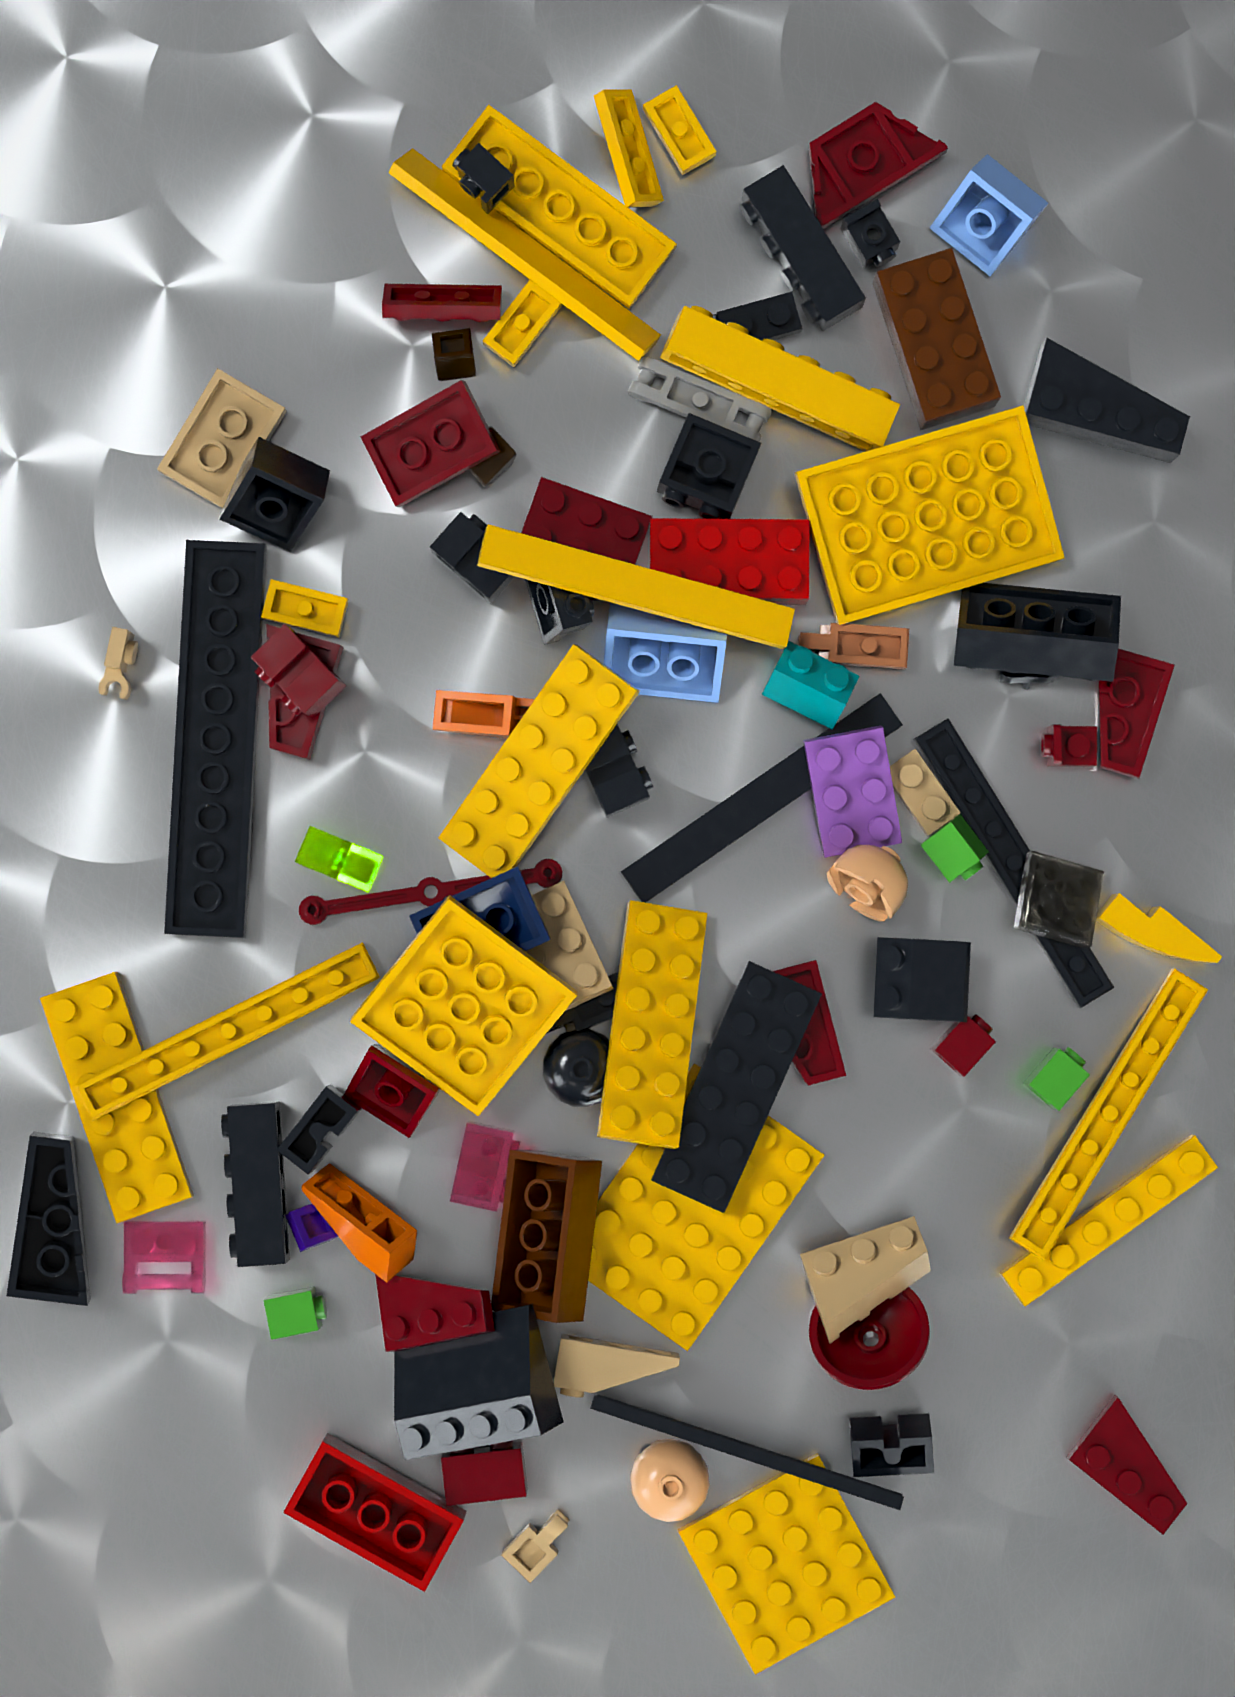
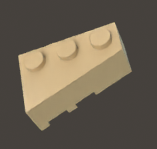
M914 1216L800 1254L805 1275L829 1343L839 1338V1333L857 1320L861 1322L868 1317L870 1311L887 1298L893 1299L931 1271L928 1251Z

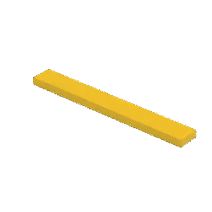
M412 148L393 162L389 170L391 176L633 358L639 361L656 345L661 334L495 209L487 214L482 209L479 197L476 199L472 198L455 179Z
M489 524L485 529L477 566L780 649L787 647L795 611L794 608Z
M362 942L75 1084L74 1087L91 1121L379 979L380 976Z
M1171 969L1009 1236L1010 1240L1042 1260L1047 1258L1207 993V988L1177 969Z

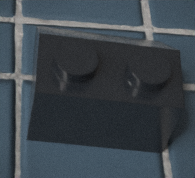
M258 437L241 465L219 520L291 552L325 499L330 470Z
M877 937L873 1017L967 1022L971 942Z

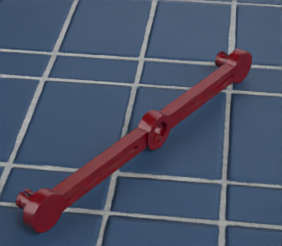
M543 859L536 864L535 868L520 870L526 884L537 883L543 888H549L560 883L563 873L560 864L553 859ZM486 875L441 882L435 877H427L421 880L416 887L327 901L319 896L311 895L301 901L299 915L305 923L318 925L324 922L327 916L419 901L429 907L444 900L449 895L458 894L491 878ZM429 885L435 886L438 890L434 898H427L425 896L424 890Z

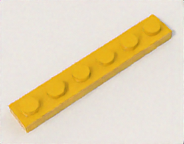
M1191 1134L1070 1221L1063 1229L1045 1260L1040 1259L1031 1252H1027L1002 1270L1000 1274L1022 1305L1026 1307L1208 1176L1218 1166L1197 1137Z

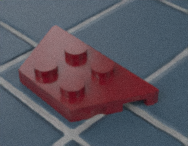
M874 102L811 141L808 148L815 216L822 228L828 227L944 155L948 150L947 145L941 140L936 142L919 132L916 125L906 119L895 117L891 110L877 102Z

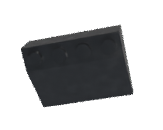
M533 1303L492 1312L495 1329L493 1332L394 1352V1422L404 1460L541 1436L564 1423Z

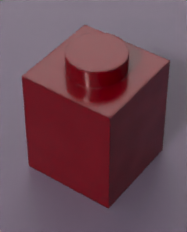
M977 1014L972 1018L967 1015V1022H954L930 1050L959 1076L965 1077L996 1041L989 1035L993 1031L989 1024Z

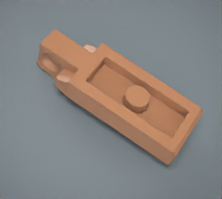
M830 623V625H820L819 634L801 632L798 636L799 646L806 647L835 664L892 669L907 668L908 628Z

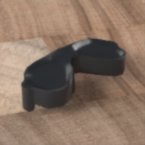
M1002 670L999 675V682L1004 681L1009 684L1023 683L1024 689H1029L1031 683H1049L1055 680V677L1042 674L1010 673Z

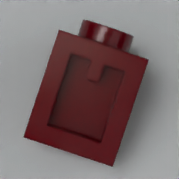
M1053 724L1047 727V734H1042L1041 755L1042 757H1047V767L1097 766V726H1061V724Z

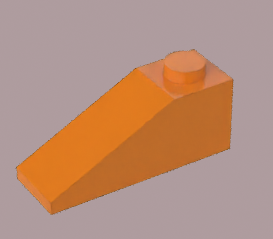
M329 1163L302 1185L303 1193L355 1258L386 1283L414 1260L417 1230Z

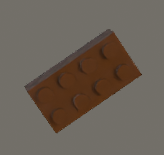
M949 248L877 271L872 284L920 430L995 407L1001 395L953 249Z
M510 1149L491 1300L493 1311L533 1303L536 1319L553 1323L584 1321L602 1169L601 1160L538 1150Z

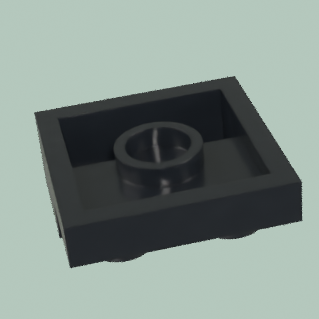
M688 413L660 478L657 492L663 494L662 500L672 507L682 509L687 504L699 509L698 515L702 519H731L762 443Z
M525 579L544 645L558 642L567 634L583 630L593 622L594 605L591 597Z

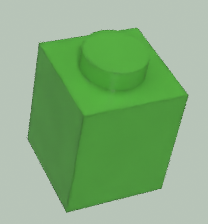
M960 814L921 844L922 848L949 883L959 875L965 881L983 867L980 860L989 852Z
M1053 1047L1023 1084L1052 1109L1060 1111L1090 1074L1082 1068L1086 1061L1072 1049L1067 1047L1065 1051H1062L1060 1048Z
M315 1286L269 1295L263 1300L271 1340L318 1331L323 1326L322 1319L327 1318L324 1296H317Z

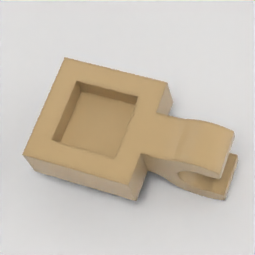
M112 627L104 662L106 669L99 683V694L107 696L109 686L114 682H119L121 685L119 698L127 700L130 697L131 685L124 676V673L127 672L128 664L133 665L136 660L138 642L133 641L135 635L129 630Z
M557 1509L539 1531L529 1523L502 1551L501 1556L531 1583L558 1555L559 1550L552 1542L568 1527L567 1523L570 1519Z

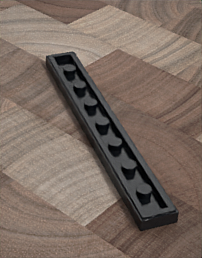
M880 693L837 722L833 730L829 728L817 737L881 725L886 738L902 727L903 724ZM804 746L622 870V875L640 901L648 902L812 789Z
M949 718L913 739L940 784L961 812L960 815L989 851L985 857L1078 1008L1084 1007L1115 988Z
M594 1395L590 1409L901 1510L904 1499L901 1493L603 1395Z

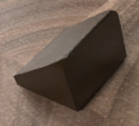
M470 328L432 333L434 361L438 380L445 381L476 376Z
M489 426V429L501 452L468 469L484 487L511 466L517 455L515 450L492 426Z

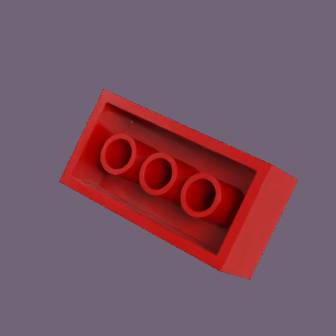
M650 518L649 569L779 605H806L809 600L810 520Z
M327 1433L283 1513L425 1592L459 1531L467 1511L457 1505L446 1506L445 1498Z

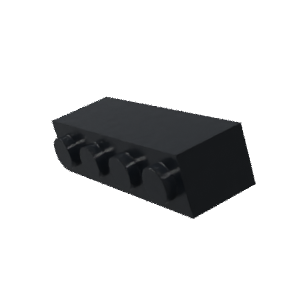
M782 165L744 188L741 199L743 203L740 204V209L750 225L756 223L763 234L760 241L769 257L774 258L776 256L784 268L781 271V275L787 287L792 292L796 289L804 301L801 307L812 325L818 323L821 330L825 331L863 308L866 300L865 295L785 166Z
M280 1101L227 1106V1114H222L221 1128L223 1138H229L230 1154L224 1155L225 1177L232 1178L233 1194H227L228 1218H234L235 1233L229 1235L231 1258H237V1267L286 1264L290 1260L288 1221L285 1216L287 1214L284 1158L277 1151V1148L282 1143Z

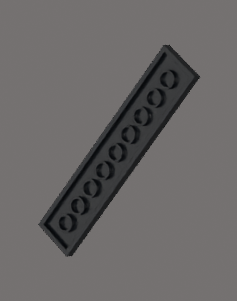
M186 540L164 934L246 938L260 681L259 676L254 672L259 666L252 660L251 656L262 644L263 619L261 615L264 607L267 552L265 543Z

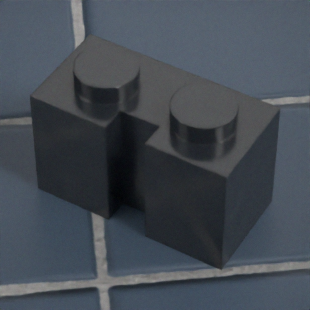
M460 512L430 545V550L439 560L491 604L515 576L477 566L487 524L475 514L468 518Z
M618 724L585 769L606 818L649 800L650 795L647 790L654 788L645 766L637 768L631 754L638 751L629 730L621 732Z
M333 1085L326 1086L277 1148V1151L309 1175L333 1147L325 1141L331 1132L337 1136L343 1134L362 1108Z
M929 1413L897 1415L898 1424L882 1425L881 1416L849 1418L853 1477L934 1473Z

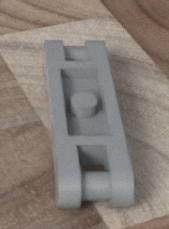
M648 356L642 357L638 366L641 371L637 380L631 382L627 391L629 395L686 418L688 413H691L753 440L760 441L761 434L759 431L763 422H768L772 409ZM655 377L665 379L661 391L651 387ZM738 411L749 415L745 426L734 422Z

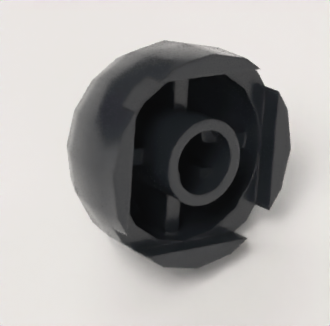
M592 1029L573 1030L560 1034L549 1045L543 1058V1077L548 1090L559 1101L573 1107H590L602 1102L610 1040L605 1035Z

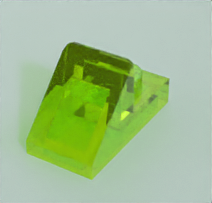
M309 826L295 862L369 893L384 856Z

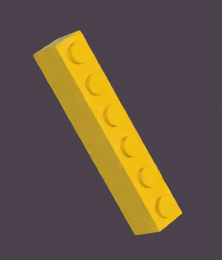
M684 306L677 315L661 353V359L744 397L766 405L777 412L865 452L884 446L900 406L899 403L891 400V395L877 388H870L868 390L855 384L856 380L846 373L834 372L833 374L820 368V363L811 357L804 355L796 357L785 352L784 346L774 340L763 339L761 341L748 335L749 331L739 324L728 322L726 325L713 319V314L702 307L691 306L689 308Z

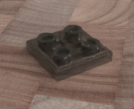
M1036 851L1028 852L1026 854L1013 929L1085 949L1092 947L1104 871Z

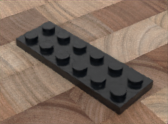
M748 961L684 1104L679 1147L677 1149H664L651 1181L725 1213L822 993Z

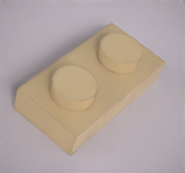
M916 749L890 766L894 791L926 836H929L961 813Z

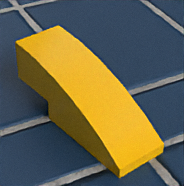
M1116 893L1109 897L1093 917L1095 921L1117 936L1160 955L1203 963H1218L1222 958L1219 953L1161 906L1152 907L1146 915L1122 894Z

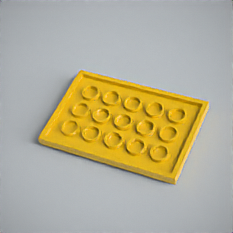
M1023 405L794 472L807 520H810L809 527L835 620L839 625L1065 559Z
M695 1063L688 1071L684 1104L701 1068ZM769 1115L725 1213L651 1181L665 1148L645 1144H637L598 1199L588 1281L686 1351L695 1342L824 1157L823 1153Z

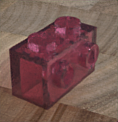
M472 1121L466 1123L450 1202L497 1212L499 1203H503L505 1175L510 1149L519 1150L520 1141L513 1140L514 1130Z

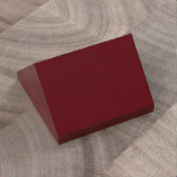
M374 1044L368 1049L344 1095L362 1109L410 1138L441 1089L401 1059L378 1044Z

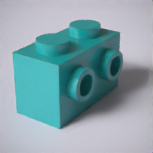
M788 641L787 647L784 649L762 695L833 730L860 676L840 664H835L813 653L806 647Z

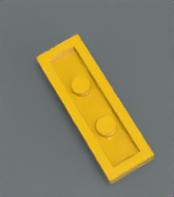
M632 89L601 90L594 95V100L625 207H654L663 202L664 199Z

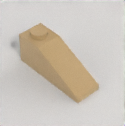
M561 1334L553 1383L554 1387L561 1388L560 1394L571 1397H584V1392L595 1393L678 1367L680 1356L676 1352Z

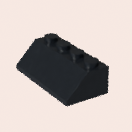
M980 583L963 588L958 618L954 666L970 669L1002 670L1010 673L1042 674L1050 677L1082 678L1090 681H1113L1119 647L1121 596L992 583Z

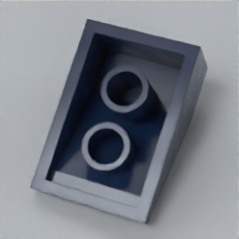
M519 866L452 896L524 951L551 940ZM446 899L409 915L417 935Z

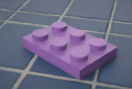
M880 725L803 740L824 857L842 855L846 850L857 845L882 847L902 843L883 727Z

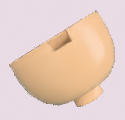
M857 845L849 848L827 872L828 882L838 896L845 891L856 900L849 904V906L864 916L879 922L885 921L888 916L889 919L894 916L906 898L908 889L907 875L900 863L899 855L886 846L880 848L874 845Z
M677 1439L657 1440L650 1444L649 1447L645 1448L635 1458L630 1473L631 1491L638 1506L652 1518L665 1522L681 1521L693 1515L705 1501L710 1486L708 1467L701 1454L689 1443Z

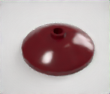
M908 1287L893 1299L887 1298L870 1311V1315L861 1322L857 1320L839 1333L840 1337L832 1343H829L817 1306L815 1305L809 1323V1340L818 1364L834 1380L856 1389H882L904 1380L919 1366L929 1345V1319L922 1301ZM870 1337L879 1340L874 1346H867L864 1342Z

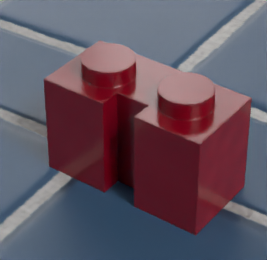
M286 624L251 656L252 660L259 666L254 672L270 688L277 684L286 695L281 700L297 716L303 712L307 716L315 718L347 686L312 648Z
M508 1441L489 1445L490 1447L469 1448L442 1453L441 1463L446 1506L527 1497L528 1487L523 1443Z

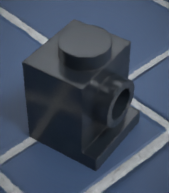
M480 143L471 151L468 148L463 150L452 164L461 178L458 182L459 185L472 198L481 197L482 209L487 214L515 187L513 174Z
M878 199L843 218L840 229L863 269L873 263L876 268L883 266L896 257L895 251L898 249L901 241L882 211ZM876 229L881 237L877 240H872L867 236V231Z

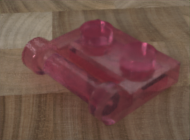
M206 1220L124 1222L123 1294H136L137 1290H191L192 1294H204L206 1285ZM138 1262H191V1274H138Z

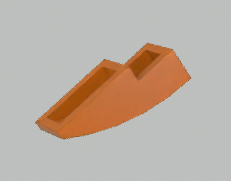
M436 690L432 729L507 739L535 699L516 698L510 695Z

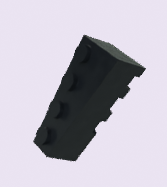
M1046 338L1039 348L1024 404L1030 426L1171 463L1180 455L1190 416L1049 338Z
M33 1132L29 1136L7 1297L88 1306L90 1302L73 1136Z

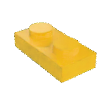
M677 85L643 104V111L682 176L716 156L717 151Z
M529 280L503 313L501 320L497 321L483 339V345L512 367H515L562 307V304Z
M271 579L261 618L339 638L349 600L345 597Z

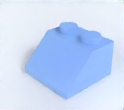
M987 154L970 170L930 226V229L987 275L991 276L1030 229L1048 202Z

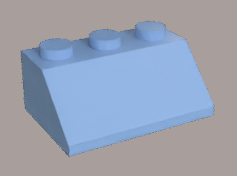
M610 602L604 665L640 690L639 695L719 703L727 634Z

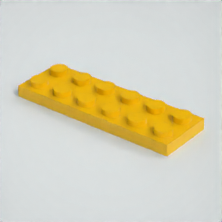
M488 105L444 162L442 170L459 182L461 178L458 171L452 166L454 160L466 148L471 151L480 143L514 176L515 187L494 209L625 307L631 309L677 248V243L631 209L626 208L619 200L492 106Z
M573 644L438 838L490 878L517 867L640 690L580 646Z
M630 900L627 904L597 1137L670 1149H677L679 1147L708 913Z
M112 972L41 997L40 1000L116 1224L193 1197L194 1194L158 1089L91 1121L74 1087L75 1084L144 1051L118 972Z

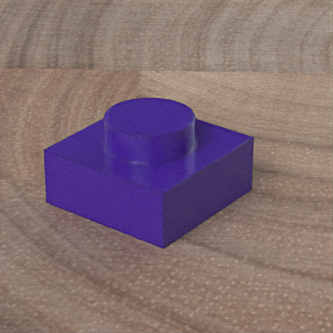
M313 1204L290 1211L285 1215L300 1252L338 1237Z

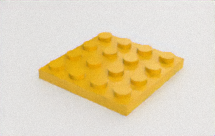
M449 895L353 1014L350 1022L464 1107L479 1116L577 997V990Z
M818 1453L803 1460L826 1469ZM784 1472L678 1529V1533L755 1675L895 1598L891 1587L839 1491Z

